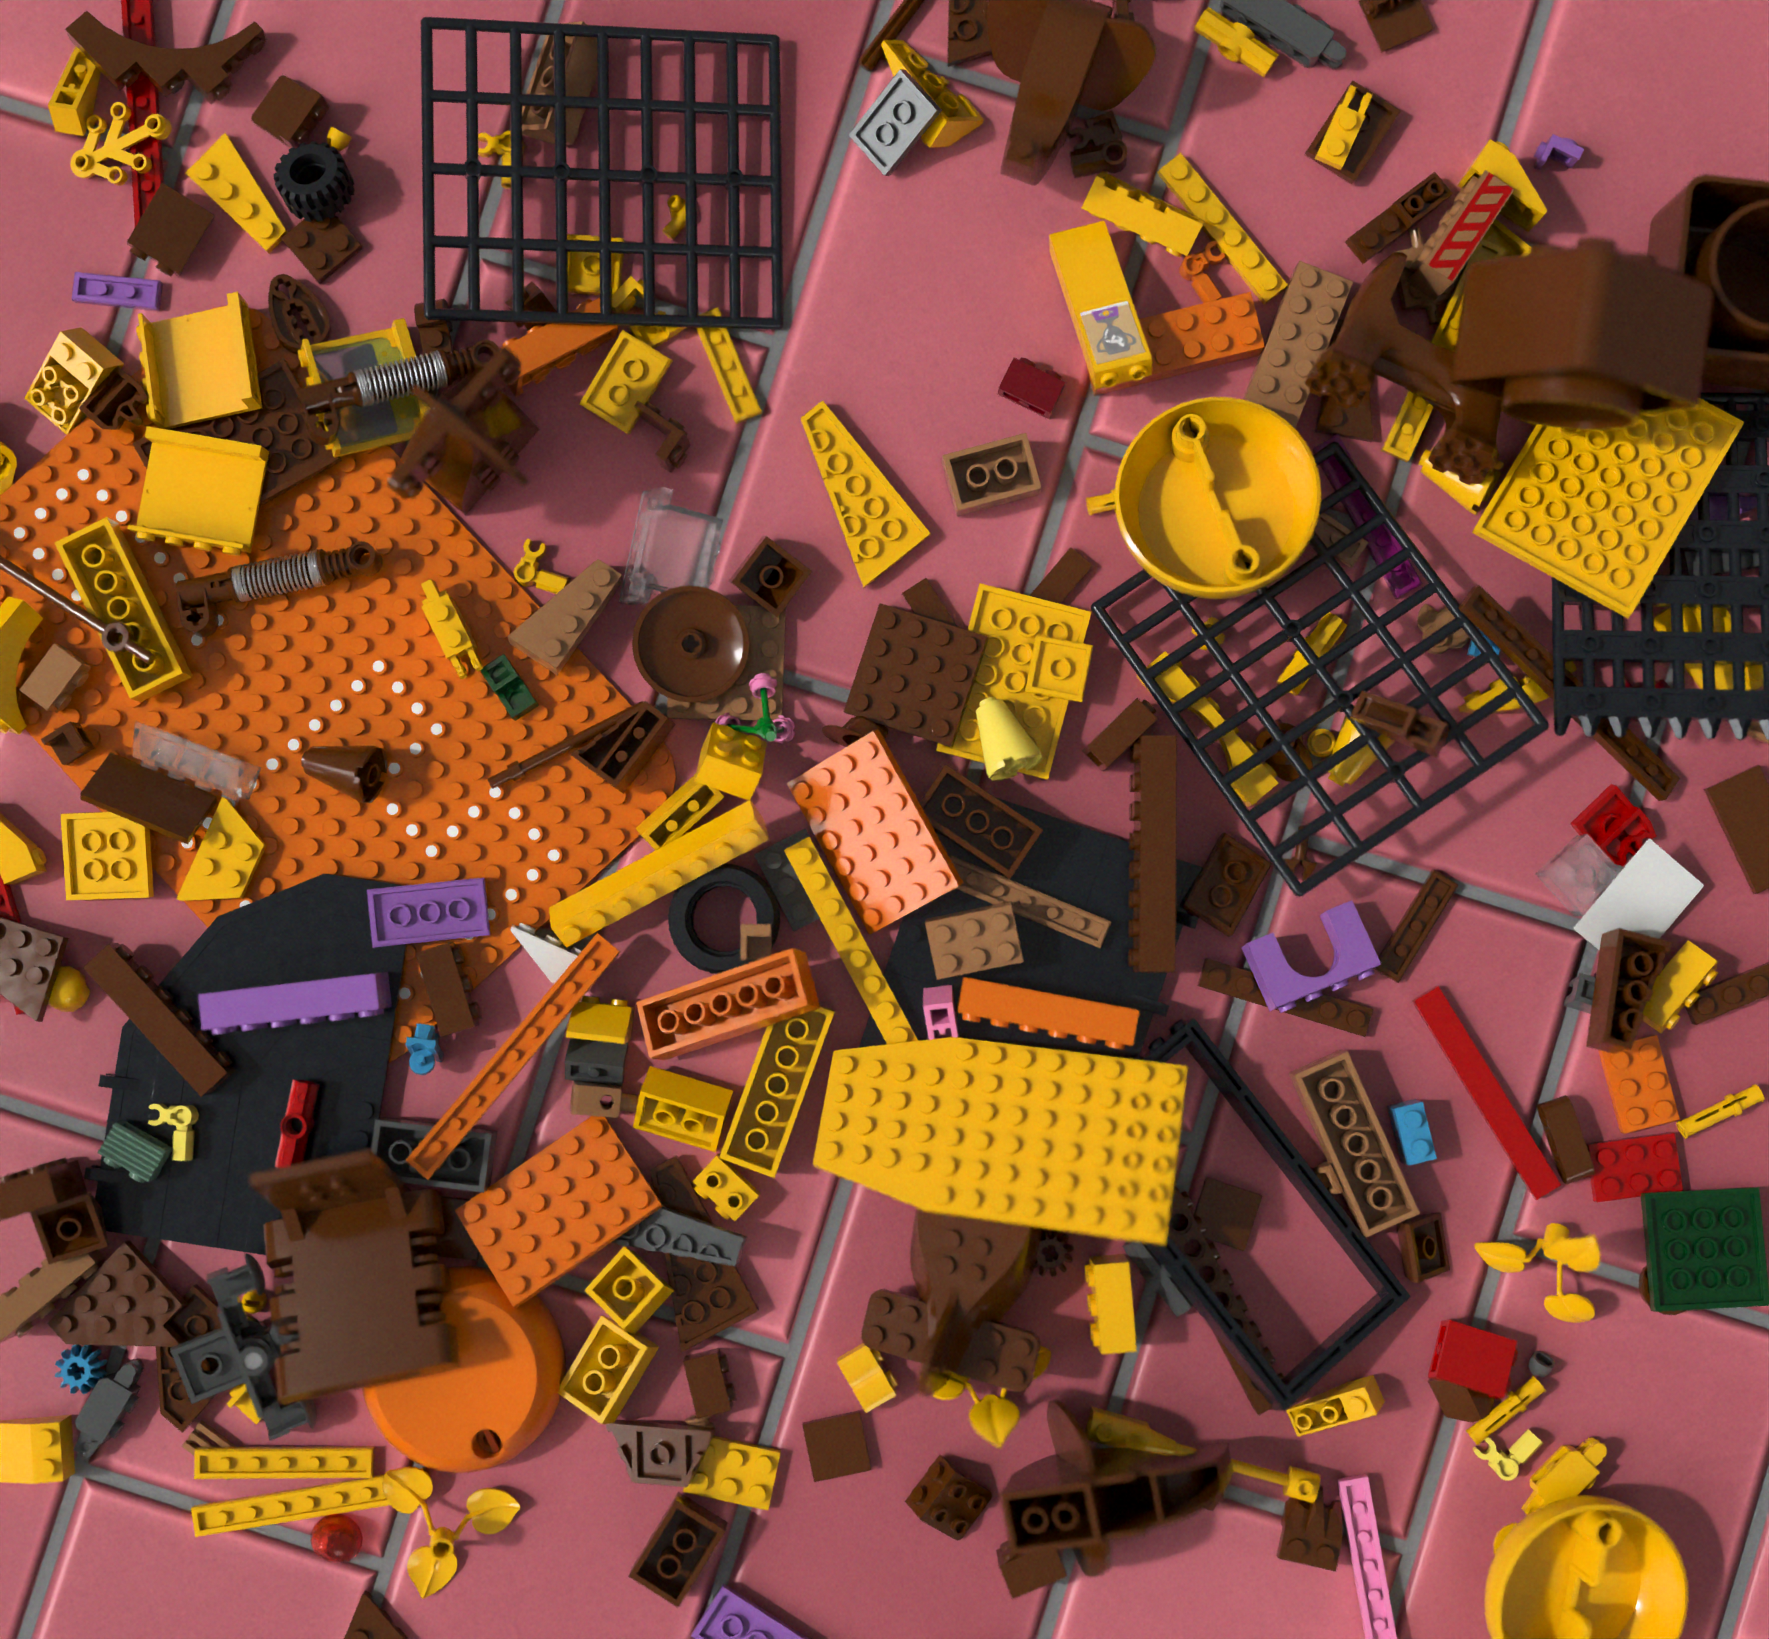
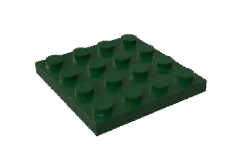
M1759 1187L1641 1193L1651 1311L1663 1312L1769 1306V1285Z

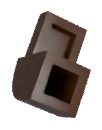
M445 299L436 300V308L449 309ZM424 302L415 304L416 326L419 328L423 356L425 353L429 355L430 352H436V350L450 351L453 354L450 332H453L452 322L446 320H427L424 317Z

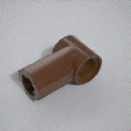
M1111 139L1104 145L1071 151L1070 159L1074 178L1093 175L1102 171L1109 173L1122 171L1127 163L1126 144L1121 140ZM1111 152H1118L1122 157L1117 161H1112L1107 155Z

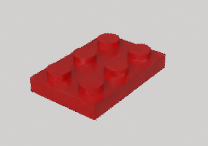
M1673 1132L1586 1143L1595 1170V1175L1590 1176L1594 1202L1641 1197V1193L1683 1191L1675 1133Z

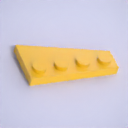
M226 133L185 172L268 254L282 241L281 238L288 233Z

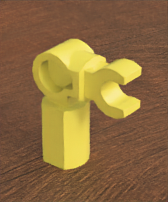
M163 1103L149 1105V1109H157L159 1111L160 1117L158 1120H148V1124L158 1126L167 1122L168 1125L176 1126V1130H173L172 1160H193L194 1130H192V1125L197 1122L199 1117L197 1108L190 1104L181 1106L171 1105L169 1108Z
M1527 1429L1508 1449L1510 1451L1508 1455L1502 1450L1497 1452L1494 1441L1489 1437L1485 1439L1489 1445L1486 1452L1479 1451L1475 1446L1472 1450L1479 1458L1489 1460L1488 1465L1501 1479L1510 1481L1518 1475V1465L1520 1463L1525 1464L1543 1442Z

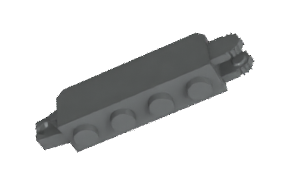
M1221 0L1219 6L1222 14L1235 22L1246 25L1256 36L1306 68L1315 66L1317 61H1319L1326 67L1329 66V69L1336 70L1342 66V61L1346 58V48L1332 39L1335 32L1331 30L1330 26L1322 20H1315L1307 15V12L1299 5H1292L1286 0Z

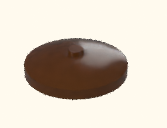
M702 586L675 587L656 596L640 613L633 632V655L636 666L645 681L660 694L681 702L706 701L725 692L741 675L749 654L748 629L737 607L719 592Z

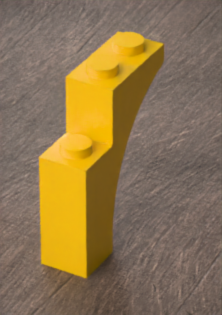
M9 596L0 606V732L4 734L12 732L20 735L27 725L22 718L17 702V668L29 637L43 617L24 600Z

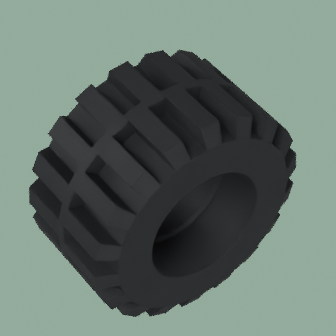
M311 141L308 145L304 142L299 144L300 147L296 149L292 147L288 150L289 153L287 155H282L280 158L281 163L276 164V173H274L275 185L289 211L294 213L297 218L302 219L304 217L305 221L312 222L313 219H316L317 222L324 221L326 217H329V219L335 217L334 214L336 212L341 213L345 209L344 205L351 202L350 196L354 195L355 190L353 187L354 180L341 154H339L335 147H330L328 143L324 142L320 145L317 141Z

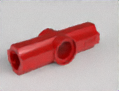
M293 1080L286 1115L282 1119L280 1126L282 1134L275 1167L283 1168L303 1163L309 1133L314 1127L313 1114L320 1084L307 1080ZM294 1118L302 1121L303 1129L300 1133L292 1128Z

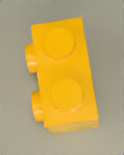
M718 1153L692 1181L696 1184L694 1190L703 1199L707 1200L710 1198L717 1204L715 1207L716 1211L726 1220L732 1218L736 1221L761 1192L728 1161L720 1159V1154Z

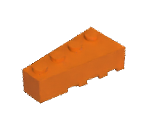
M600 298L594 301L591 299L585 300L572 312L600 313ZM549 323L542 326V324L532 327L527 332V335L519 339L513 337L504 342L502 347L506 346L521 362V375L512 385L508 384L515 398L524 393L522 389L524 385L531 381H534L536 385L546 379L545 376L554 367L562 370L576 359L577 353L580 352L582 356H585L616 337L618 325Z

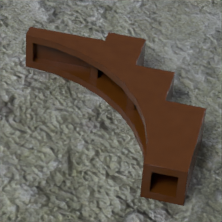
M88 11L84 12L65 29L70 41L119 91L125 86L133 85L137 81L139 74L142 73L166 98L170 93L178 92L184 86V81L187 79L211 104L216 99H223L230 92L232 83L228 74L238 71L243 65V60L250 54L255 55L261 51L266 41L263 29L256 22H253L236 35L210 45L181 49L149 46L125 38L109 29Z

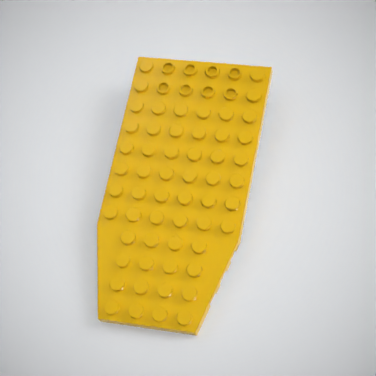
M957 1037L834 1050L813 1165L848 1181L851 1180L861 1184L865 1188L888 1195L892 1199L915 1206L924 1212L1166 1245L1185 1107L1184 1096L1188 1066Z

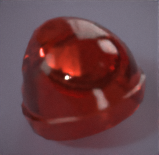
M339 1513L320 1518L312 1529L310 1542L313 1551L321 1559L329 1562L343 1563L352 1560L358 1555L362 1547L363 1535L360 1527L353 1519Z

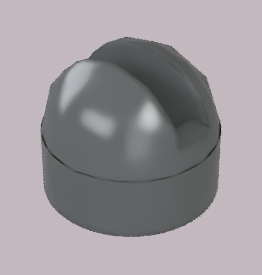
M1541 1351L1534 1352L1529 1360V1370L1534 1376L1546 1377L1555 1367L1554 1360L1548 1354Z

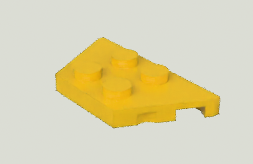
M225 797L221 798L176 898L179 901L243 898L265 851L266 843L252 830L251 825L238 813L232 805L233 803Z

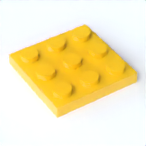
M111 812L61 814L66 900L154 897L149 828Z

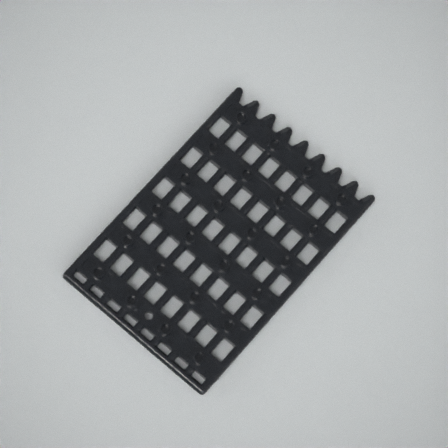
M1700 392V399L1710 404H1724L1723 411L1744 421V424L1726 453V465L1718 466L1697 502L1698 520L1686 521L1669 550L1670 575H1654L1637 606H1641L1642 631H1624V616L1611 610L1612 630H1594V605L1602 604L1552 577L1554 733L1557 736H1563L1566 733L1571 718H1579L1585 735L1590 738L1596 734L1600 720L1604 718L1609 719L1614 734L1618 738L1625 736L1631 719H1638L1645 736L1649 739L1656 735L1661 720H1669L1674 735L1678 739L1686 736L1691 720H1699L1704 735L1709 740L1716 737L1721 721H1729L1734 735L1739 741L1746 738L1751 722H1759L1766 739L1769 740V465L1767 457L1769 411L1766 410V405H1769V393ZM1736 404L1753 405L1754 410H1736ZM1737 442H1755V465H1738ZM1710 496H1727L1728 520H1710ZM1739 497H1757V521L1740 520ZM1681 551H1699L1700 576L1682 575ZM1711 552H1729V576H1712ZM1741 552H1758L1759 577L1742 576ZM1564 605H1582V630H1564ZM1653 606L1671 607V632L1654 631ZM1683 607H1701V632H1684ZM1713 607L1730 608L1731 633L1714 632ZM1743 608H1760L1761 633H1744ZM1565 661H1583V687L1565 686ZM1595 662H1612L1613 687H1595ZM1625 662H1642L1643 688H1625ZM1655 663H1672L1673 688H1655ZM1684 663L1702 664L1703 689H1685ZM1715 664H1732L1733 690L1715 689ZM1745 664L1762 665L1763 690H1745Z

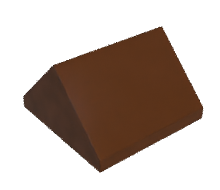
M90 1192L70 1197L66 1201L30 1212L49 1265L108 1247L102 1207Z
M1441 1212L1417 1215L1396 1224L1406 1278L1414 1283H1419L1450 1270Z

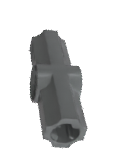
M1127 1240L1122 1246L1125 1252L1139 1267L1141 1275L1155 1293L1158 1292L1175 1315L1178 1317L1192 1308L1193 1304L1144 1242Z

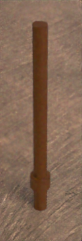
M643 701L520 763L517 760L507 765L508 769L488 778L490 786L494 789L512 779L516 781L524 777L527 771L593 739L600 733L603 734L614 726L616 721L638 707Z

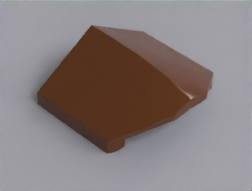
M1428 1380L1445 1417L1473 1423L1489 1415L1495 1401L1489 1395L1446 1381Z

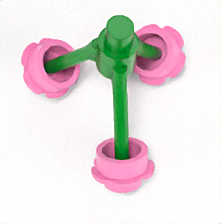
M766 673L755 675L749 682L752 695L762 700L763 717L757 721L756 726H742L739 719L735 716H729V713L720 715L715 722L719 725H727L739 732L760 735L763 739L769 742L774 741L778 744H782L784 741H791L795 735L793 731L795 725L790 718H785L783 715H778L779 718L774 720L770 718L768 698L775 694L777 680L771 678Z

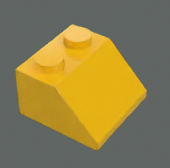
M584 995L582 1000L572 1009L566 1037L621 1044L631 1041L635 1006H628V1000L611 999L610 1004L599 1003L600 997Z

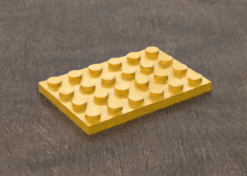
M979 583L968 631L987 636L989 640L953 748L938 743L936 751L985 764L976 710L980 707L979 703L982 700L995 697L1004 701L1039 748L1043 757L1041 762L1026 771L1025 767L1016 772L1048 780L1069 700L1025 692L1035 637L1037 634L1084 643L1091 612Z

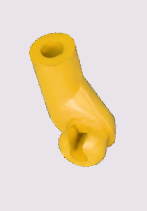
M672 195L667 200L671 220L662 231L671 240L686 225L685 200L679 195Z

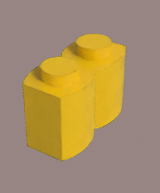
M862 1343L839 1356L837 1363L858 1401L867 1413L897 1396L895 1387L898 1386V1382L891 1370L886 1372L880 1362L884 1358L881 1352L871 1349Z

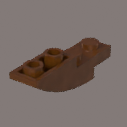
M1434 172L1396 200L1387 210L1350 236L1345 243L1360 262L1364 264L1407 233L1453 193Z

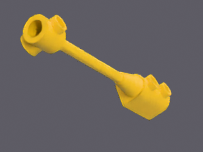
M1091 1406L1084 1432L1087 1440L1115 1448H1132L1161 1455H1189L1197 1450L1196 1448L1178 1444L1171 1438L1151 1429L1146 1421ZM1231 1459L1234 1472L1283 1485V1495L1310 1503H1314L1320 1486V1475L1318 1473L1289 1466L1285 1474Z

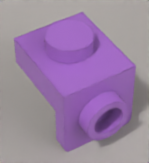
M1553 134L1547 142L1541 141L1534 154V157L1537 158L1534 168L1539 170L1545 164L1548 157L1572 168L1580 159L1584 149L1579 147L1570 138H1561Z

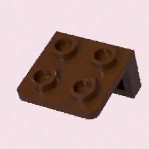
M281 75L257 107L251 119L254 124L289 148L294 147L296 149L300 147L299 144L306 143L311 132L318 122L323 119L330 106L323 96L314 89H311L309 92L287 76Z
M637 401L634 406L639 416L668 436L655 455L660 465L671 473L675 467L677 469L680 468L687 457L685 452L689 448L690 443L687 439V433L684 431L685 427L673 418H670L668 421L664 419L660 414L661 411L653 404L646 402L644 405Z
M939 1454L905 1502L921 1521L955 1540H961L989 1503L992 1494L988 1489L960 1474L946 1457Z

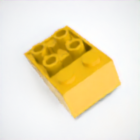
M82 327L60 331L24 399L68 435L86 416L79 407L117 366L122 369L124 363Z

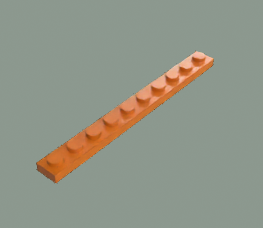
M597 933L405 1161L429 1180L620 954V951Z

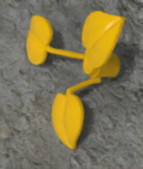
M1551 1223L1546 1226L1544 1239L1538 1238L1535 1247L1528 1255H1526V1251L1523 1248L1514 1244L1475 1243V1250L1490 1267L1507 1273L1524 1270V1262H1530L1540 1248H1542L1546 1257L1557 1260L1558 1296L1549 1295L1545 1297L1544 1306L1553 1317L1571 1323L1590 1321L1594 1317L1595 1307L1590 1300L1577 1294L1564 1295L1562 1290L1563 1264H1567L1571 1269L1580 1272L1593 1271L1599 1266L1600 1247L1594 1234L1583 1238H1569L1570 1231L1567 1227Z
M1040 1346L1032 1380L1039 1377L1051 1361V1351L1046 1347ZM952 1373L947 1383L932 1396L941 1400H950L959 1397L963 1393L964 1388H966L975 1402L969 1412L971 1425L984 1439L1001 1448L1009 1434L1017 1426L1020 1418L1018 1407L1011 1401L1005 1400L1007 1389L1002 1388L999 1398L996 1395L988 1394L980 1400L973 1386L968 1383L970 1378Z
M403 1467L388 1470L383 1476L385 1497L395 1510L409 1514L414 1512L418 1505H420L424 1512L429 1529L428 1534L431 1536L430 1546L417 1548L411 1553L407 1562L409 1577L415 1584L422 1599L439 1591L455 1574L457 1557L453 1552L454 1541L459 1539L460 1533L470 1519H472V1525L478 1532L494 1534L503 1530L520 1510L519 1502L508 1492L498 1488H482L468 1497L466 1506L470 1513L465 1515L455 1532L447 1527L435 1529L427 1503L424 1501L433 1491L430 1475L418 1467Z

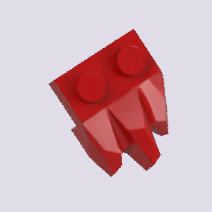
M1610 784L1570 823L1588 846L1610 863L1625 866L1627 863L1626 855L1628 853L1634 856L1643 846L1642 839L1645 837L1648 839L1657 837L1651 821L1643 811L1633 806L1618 786Z

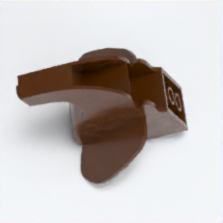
M988 0V37L993 60L1004 75L1020 82L1000 173L1002 175L1031 186L1037 185L1048 172L1061 147L1064 146L1080 105L1099 111L1112 109L1118 106L1138 87L1150 71L1156 58L1154 40L1149 30L1143 24L1132 20L1111 18L1113 7L1094 0Z
M1058 1399L1049 1401L1047 1421L1056 1454L1037 1460L1015 1472L1000 1493L1011 1555L1072 1547L1076 1559L1086 1576L1097 1577L1104 1575L1112 1566L1109 1540L1147 1534V1529L1185 1519L1209 1506L1224 1492L1234 1472L1228 1443L1199 1446L1193 1454L1176 1456L1154 1454L1132 1448L1091 1449L1084 1431L1067 1407Z

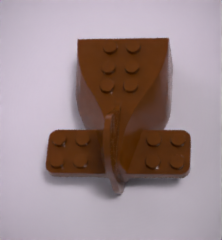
M506 346L502 347L480 372H472L442 393L436 400L416 384L410 389L428 407V410L423 415L402 454L401 460L403 462L387 481V486L403 500L408 498L414 499L418 496L424 487L422 483L425 481L466 516L487 490L491 491L498 485L501 480L499 476L502 472H505L523 487L528 484L529 480L514 465L520 457L518 455L520 451L538 432L539 428L510 398L501 392L507 384L512 385L522 372L520 370L521 362Z
M916 1208L910 1247V1264L919 1298L887 1289L875 1291L869 1299L861 1333L862 1342L871 1349L921 1363L918 1392L925 1397H930L947 1383L952 1373L1015 1392L1026 1390L1031 1385L1040 1349L1039 1337L1031 1331L999 1321L1021 1297L1031 1279L1043 1228L929 1213Z

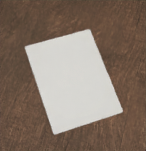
M1648 839L1575 925L1574 930L1599 951L1602 934L1618 928L1660 939L1704 885L1655 842Z

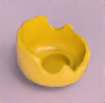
M60 966L48 1004L62 1012H74L84 1006L90 995L85 976L71 966Z

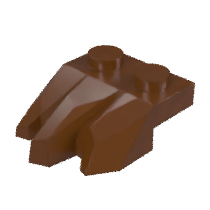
M117 366L79 409L102 429L119 430L125 419L136 426L143 423L136 409L140 405L146 404L148 396L144 388Z
M1323 1486L1319 1487L1314 1503L1290 1497L1285 1502L1281 1520L1283 1527L1276 1556L1278 1559L1336 1572L1343 1537L1341 1500H1333L1329 1506H1326L1323 1500Z

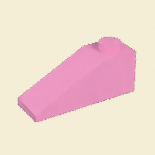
M952 985L923 988V1009L929 1040L948 1037L960 1038Z

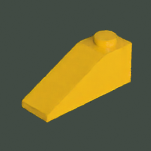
M77 47L72 52L48 103V108L55 132L84 136L87 130V119L93 115L101 71Z
M0 813V875L4 884H17L47 872L44 865L46 857L39 847L37 848V845Z

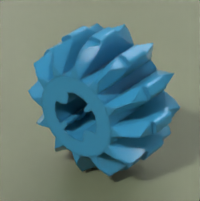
M75 1344L71 1350L66 1349L62 1351L63 1359H59L55 1363L61 1371L55 1373L54 1376L56 1378L63 1377L64 1381L61 1382L60 1387L65 1388L70 1385V1394L77 1393L79 1389L82 1394L90 1392L91 1387L95 1388L99 1378H103L107 1374L105 1370L100 1368L107 1364V1360H99L98 1358L102 1350L98 1349L92 1353V1345H84L82 1348L81 1345ZM77 1366L84 1367L85 1372L83 1370L79 1371Z

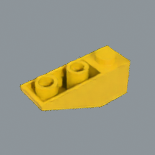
M1374 1375L1346 1382L1289 1407L1286 1412L1297 1437L1377 1415L1385 1400Z

